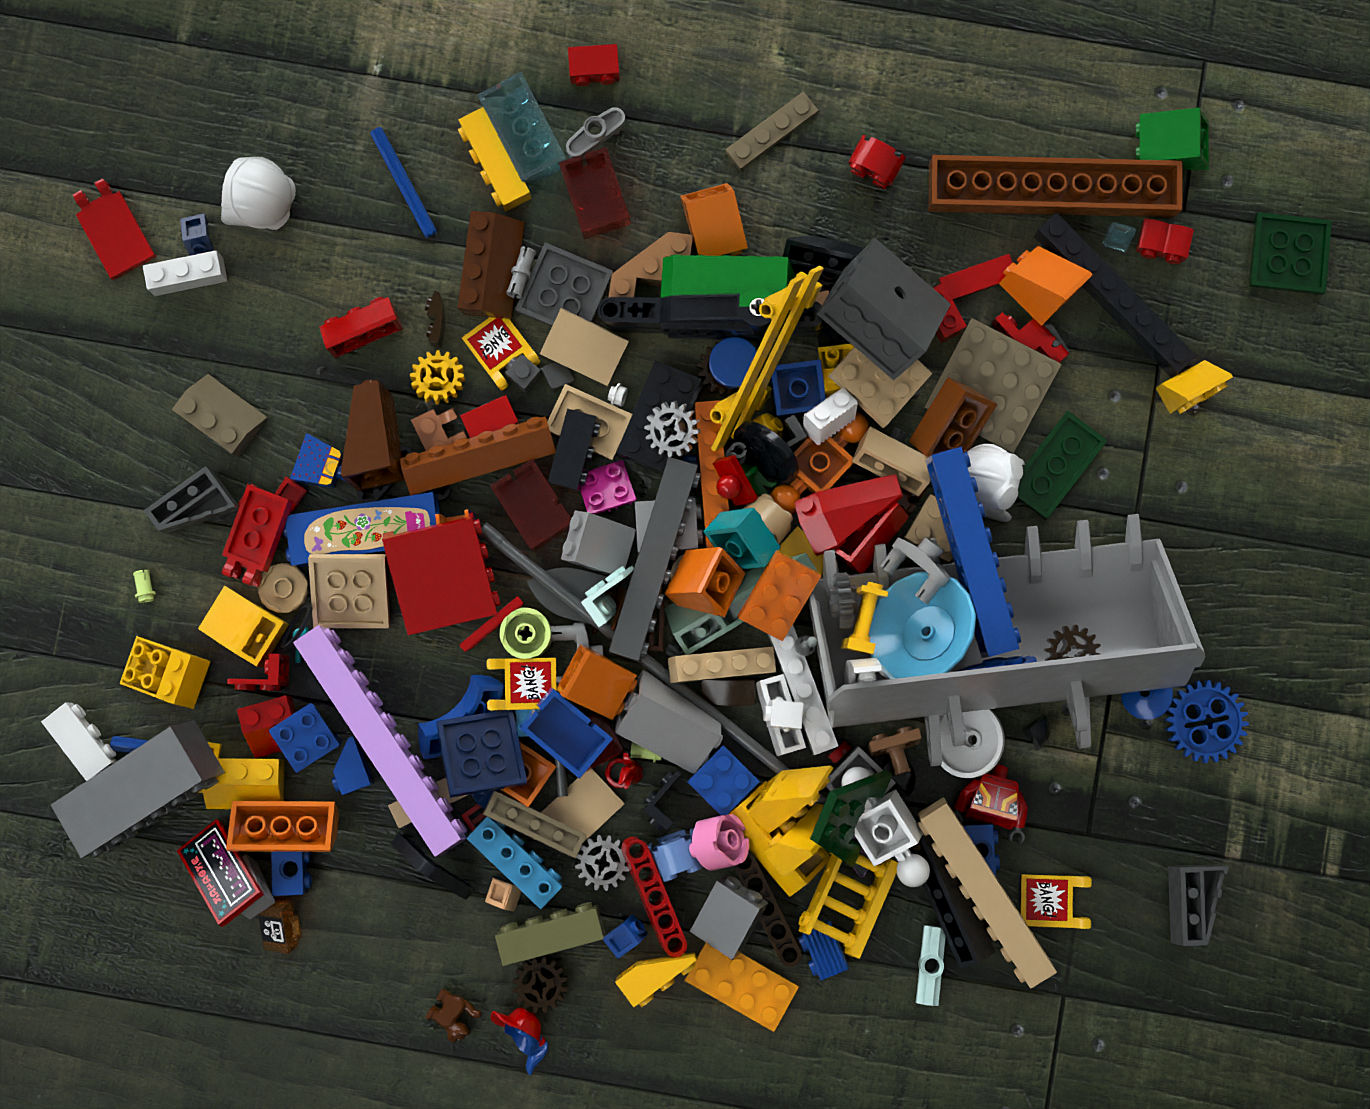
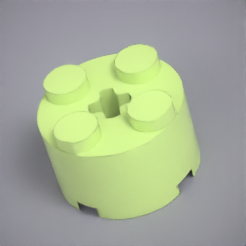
M519 608L511 612L503 620L500 627V639L504 648L516 658H538L549 649L552 642L551 637L553 633L549 621L535 609ZM526 627H529V631L533 635L528 637L527 641H524V637L520 635V632L525 631Z

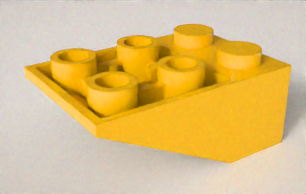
M1204 360L1156 387V390L1170 414L1177 410L1181 414L1200 403V401L1203 402L1228 387L1226 382L1233 378L1231 373Z
M224 586L198 629L257 667L263 668L265 660L269 658V654L273 652L289 624L227 586Z
M136 636L120 684L169 703L194 709L211 661Z
M830 765L780 771L766 783L747 813L769 834L777 827L779 829L784 828L790 821V817H798L807 804L812 806L821 795L818 792L830 782L828 776L833 767Z
M695 952L684 953L679 957L665 956L637 961L619 974L615 983L633 1007L638 1004L643 1007L654 998V992L659 988L662 992L674 983V977L679 973L684 976L696 967L697 955Z

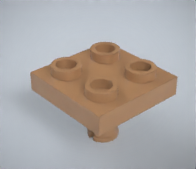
M908 726L898 729L897 733L893 736L888 737L887 733L872 737V741L869 742L867 747L869 757L874 758L889 754L895 775L910 772L904 749L919 744L922 739L919 728L912 730V727Z

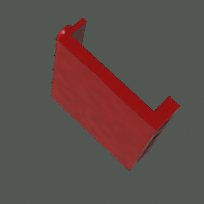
M473 512L469 513L467 518L394 534L393 531L383 533L382 542L407 635L497 615V606L501 605L498 591H493L491 582H495L492 567L487 568L485 558H489L486 544H481L479 534H483L480 520L474 519Z

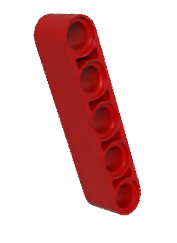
M628 837L622 843V854L658 942L668 955L679 957L686 951L687 942L647 844L638 837ZM636 843L640 844V852L634 856L630 855V847ZM644 867H649V876L645 879H640V870ZM659 891L658 900L649 902L650 893ZM668 914V922L660 926L658 924L660 916ZM678 938L677 946L669 949L668 942L670 939Z

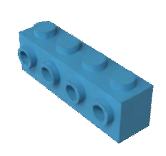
M486 816L466 839L535 905L542 909L562 888L561 875L552 867L548 870L542 864L543 858L536 851L532 850L529 852L523 846L525 841L517 833L510 834L505 829V825Z

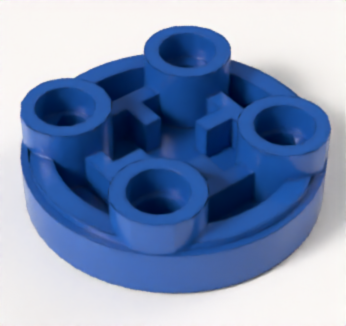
M729 337L721 340L715 345L710 354L709 368L712 376L718 383L728 389L740 388L757 350L749 341L740 337Z

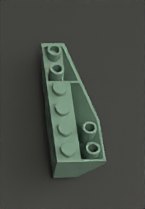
M807 553L790 557L817 571ZM766 566L744 571L746 574L725 617L676 606L674 603L664 608L672 633L686 655L693 653L744 622L738 618V614Z

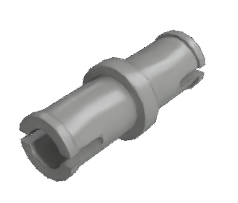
M521 247L516 266L512 267L511 273L513 275L506 294L512 298H515L516 295L517 299L522 298L526 281L531 277L530 269L536 251L529 247L527 251H525L526 247Z

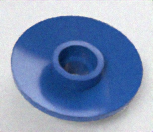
M1172 688L1150 690L1148 697L1141 696L1142 691L1121 693L1122 702L1126 710L1134 717L1143 720H1152L1162 716L1169 709L1173 700Z

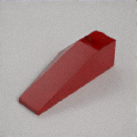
M892 474L819 491L795 501L794 504L799 523L814 554L819 556L824 554V551L833 550L843 545L849 535L856 530H862L865 527L864 523L875 515H881L903 497L897 475Z

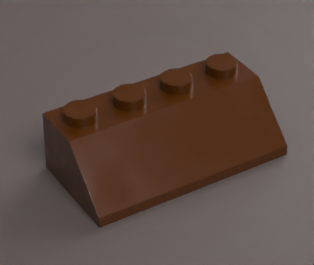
M471 211L457 306L464 315L512 320L515 298L508 296L506 291L513 275L511 273L512 267L516 266L520 249L523 245L525 222L497 213Z

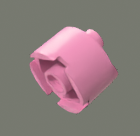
M733 814L697 821L693 830L692 843L689 846L691 855L697 858L699 863L710 871L736 866L744 862L749 852V840L744 838L742 831L746 830L744 824Z

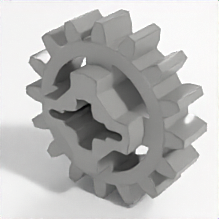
M673 401L669 407L668 403L664 402L661 404L662 410L659 407H655L653 409L655 415L647 416L651 424L644 426V429L650 430V434L646 436V439H653L654 442L651 444V448L660 447L658 454L661 455L668 451V457H672L676 451L678 456H682L684 449L688 452L693 449L690 443L695 444L698 442L694 434L701 432V429L695 428V424L700 422V420L692 419L691 416L694 414V410L685 411L687 404H682L678 407L677 401ZM665 413H674L671 419L661 417ZM684 419L688 425V429L685 427ZM674 424V430L677 432L671 435V428L668 426ZM657 429L660 431L661 438L658 435ZM676 439L679 441H684L680 445H671Z
M598 835L597 842L589 838V846H581V850L584 853L577 855L576 858L581 860V863L575 865V868L582 869L583 872L578 877L587 878L586 886L593 882L595 883L594 890H598L599 886L603 885L605 891H608L610 883L616 888L618 887V878L623 881L626 879L622 872L629 871V868L625 865L626 861L622 850L618 847L621 842L619 839L612 843L610 835H608L606 841L602 839L601 835ZM602 845L601 852L598 854H588L593 848ZM611 848L617 852L620 862L614 860L611 856ZM606 851V861L610 863V866H605L601 874H599L600 864L596 863V859H601ZM586 864L592 865L595 870L594 877L588 872ZM611 870L617 871L616 875L612 878L603 880L607 872Z

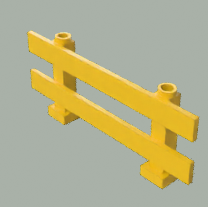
M820 265L810 270L808 275L804 272L798 273L794 279L790 280L788 287L766 297L759 306L761 316L770 318L772 321L738 392L718 402L714 409L710 411L711 420L714 423L722 424L711 447L713 451H717L725 446L740 414L741 416L731 438H733L735 430L743 422L751 420L755 410L763 409L772 391L768 383L805 307L808 309L813 306L821 290L822 284L817 281L824 268ZM789 310H791L759 378H757Z

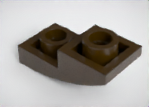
M434 291L433 297L429 296L425 305L427 316L430 320L435 321L430 323L426 337L429 338L428 341L431 346L441 348L445 332V308L441 294Z
M732 677L730 679L701 680V697L711 705H755L756 679Z

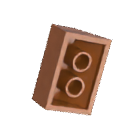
M948 377L909 442L927 457L958 447H962L963 453L967 452L996 408L997 403L969 386Z

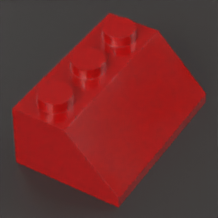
M378 297L370 302L371 305L364 308H352L347 311V315L340 318L337 316L324 321V325L319 326L324 345L334 358H338L403 330L389 297L385 299L384 297Z

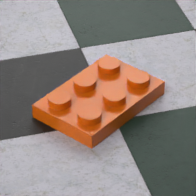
M776 550L740 610L738 618L783 641L820 580L821 574Z

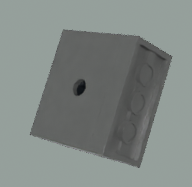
M874 238L844 268L817 315L892 380H895L927 351L951 304L881 242Z

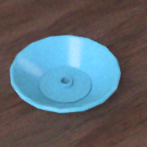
M916 572L897 580L886 590L888 591V596L877 601L868 636L871 637L870 642L876 644L871 658H877L895 679L948 673L964 658L974 638L976 613L971 595L957 579L950 577L944 587L941 586L927 605L916 597L915 594L929 577L927 575L928 572ZM931 630L930 634L926 636V633Z

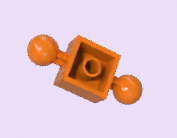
M856 412L855 420H851V423L840 429V432L837 431L838 433L833 438L828 437V440L825 439L820 445H817L808 437L794 452L799 464L798 475L790 485H779L773 489L770 496L774 502L783 510L793 515L797 512L794 502L801 499L800 495L806 489L812 494L831 489L854 464L852 462L853 457L844 448L848 443H858L869 429L866 417Z

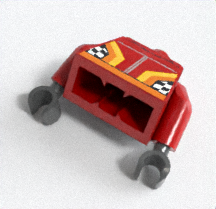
M996 765L993 768L992 775L986 773L980 779H973L961 791L954 805V813L960 818L961 824L963 822L962 813L965 812V817L1009 829L1007 837L1011 842L1013 835L1019 833L1018 841L1022 843L1025 835L1021 829L1025 827L1028 806L1022 792L1018 790V783L1007 779L1008 768L1003 765Z

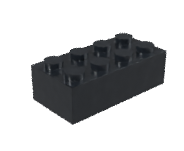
M655 360L618 447L617 456L663 475L668 460V451L660 455L658 454L660 447H650L654 441L653 439H646V436L650 434V430L644 429V426L651 424L647 416L655 415L653 412L655 407H659L662 410L661 404L667 402L669 407L673 401H677L678 407L682 404H687L685 410L687 411L698 385L702 384V379ZM665 413L661 417L671 419L674 413ZM674 424L668 426L671 428V435L677 432L674 430ZM657 429L658 435L661 438L660 431ZM674 440L671 445L676 446L678 440Z

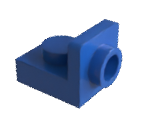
M632 914L623 923L605 935L603 941L616 958L619 959L637 946L648 933L643 923Z

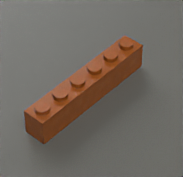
M546 416L541 418L533 417L528 419L527 422L517 425L509 424L493 432L485 431L469 439L461 438L445 446L437 445L421 453H410L404 458H400V463L411 496L555 454L556 450Z

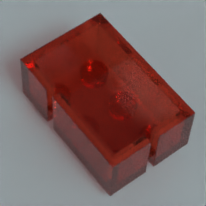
M606 147L586 153L587 166L585 167L582 165L580 156L559 162L560 171L583 239L631 224L630 215Z
M531 459L514 470L518 477L517 480L514 481L510 474L490 485L530 550L534 552L569 530L571 518L534 460Z

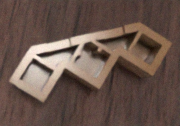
M667 232L612 273L609 297H636L637 284L661 287L663 258L670 255H691L693 235Z

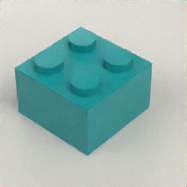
M755 508L720 512L703 531L714 548H723L742 569L765 567L775 551L780 549V545L773 533L768 529Z

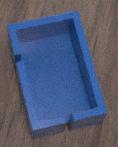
M551 687L538 702L537 706L540 708L538 712L533 709L518 727L580 779L613 738L595 723L591 722L588 725L591 720Z

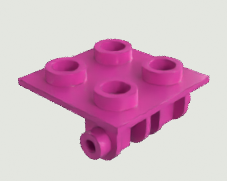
M623 460L587 471L589 473L586 485L580 487L587 512L595 515L606 512V510L611 512L610 509L612 508L617 510L618 506L632 505V502L636 501Z

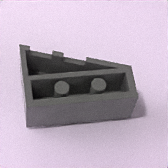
M205 466L146 508L144 512L158 531L167 534L237 512L239 505L211 468Z
M1216 864L1168 866L1170 935L1172 944L1181 946L1208 945L1216 913H1214L1218 897L1221 898L1223 891L1221 886L1229 866Z

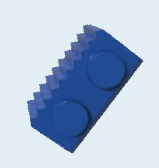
M829 919L822 921L832 926L831 921ZM812 929L810 935L802 933L803 936L798 937L803 951H809L812 958L811 961H808L813 976L818 975L820 980H824L849 969L839 941Z

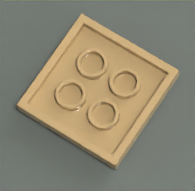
M853 347L828 377L840 388H845L858 401L857 404L884 428L932 373L917 359L898 378L892 380L857 348Z
M386 554L309 555L313 628L318 625L324 628L390 627Z

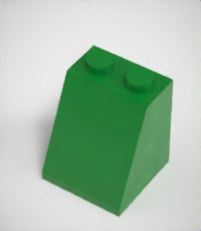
M1200 107L1140 114V122L1136 123L1137 138L1140 137V146L1136 147L1137 160L1182 161V170H1209V121Z

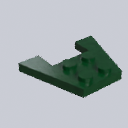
M883 770L830 791L810 839L854 867L862 849L857 840H851L855 834V827L859 818L864 813L868 797L883 798L893 774Z

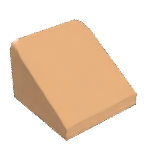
M493 878L485 902L504 910L515 911L522 891L515 884Z

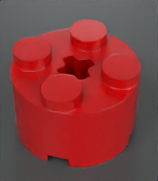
M862 135L848 164L852 174L862 179L866 175L873 179L872 183L875 186L885 190L887 185L892 186L906 157L902 153L898 157L894 154L895 148L873 137L867 141L866 135Z

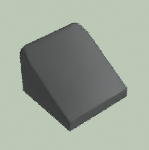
M558 362L541 368L553 392L563 388L565 384L569 385L575 382L569 368Z

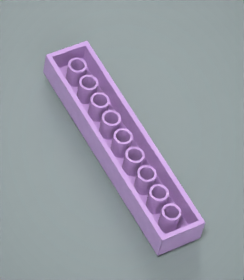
M316 626L294 641V645L435 857L444 855L466 840L467 837L464 833L467 832L465 825L460 819H454L450 813L453 810L451 804L445 797L440 798L436 792L439 789L437 783L431 776L425 775L422 770L425 768L423 762L417 755L411 754L408 749L411 747L409 741L403 734L397 733L394 728L397 726L395 720L389 713L383 712L380 707L383 705V702L375 692L369 691L367 688L369 681L361 671L355 670L353 664L356 662L348 651H344L339 646V643L342 641L334 630L331 631L329 627Z

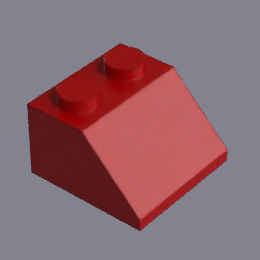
M285 695L237 709L243 735L255 759L281 752L269 730L296 713L292 696Z

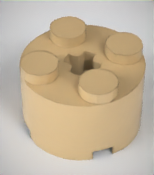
M762 494L753 503L746 504L743 508H755L768 529L773 533L778 544L781 543L791 530L792 515L788 511L783 510L768 494Z

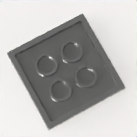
M545 242L515 311L551 327L561 308L592 322L598 310V305L602 301L609 285L613 270Z

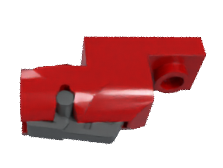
M1003 312L992 322V325L1002 334L1059 363L1070 354L1069 349L1052 324L1041 326L1033 318L1021 330H1018L1017 322L1010 315L1006 316Z

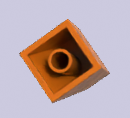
M728 183L680 196L690 234L693 235L696 255L721 256L728 254L729 256H736L743 253V249L748 248L735 192Z
M1037 246L1032 252L1026 250L1016 260L1019 262L1017 265L1014 262L1011 263L1004 270L1003 274L1005 277L999 284L1042 326L1093 274Z
M723 548L686 550L671 582L668 584L665 595L676 606L725 617L746 573Z
M580 644L556 689L561 696L613 720L615 715L619 716L624 709L625 702L623 700L627 693L631 694L637 684L635 679L637 675L630 669Z

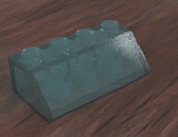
M522 72L478 94L522 182L549 177L570 166Z

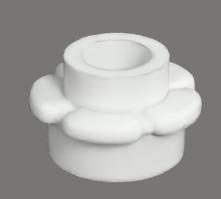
M618 383L616 387L612 386L608 394V400L611 401V405L622 407L627 397L628 388L623 387L621 383Z

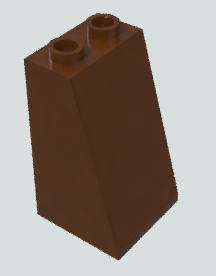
M365 380L362 384L353 387L341 476L357 491L404 481L405 478L400 463L402 451L394 397L378 380Z

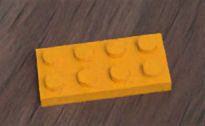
M706 942L695 961L696 967L685 978V981L773 1032L776 1030L799 988L797 984L743 953H740L732 960Z

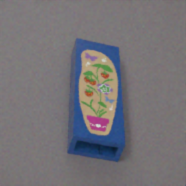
M430 492L288 515L283 529V534L288 539V547H286L287 561L291 562V566L304 567L309 566L308 557L310 554H386L382 542L383 533L393 531L394 534L436 525L435 514H440L438 495Z

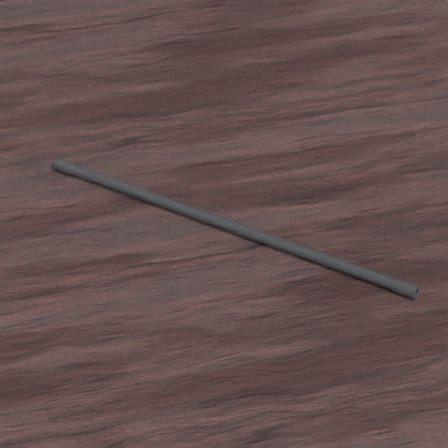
M486 523L482 527L483 534H479L480 537L494 548L499 549L612 641L615 630H611L612 624L607 621L598 627L582 605L581 599L506 540L490 524ZM646 653L645 658L640 657L639 663L672 690L721 723V729L776 774L783 770H791L685 683L670 684L669 670L648 653ZM818 792L821 796L814 805L816 803L824 805L827 798Z

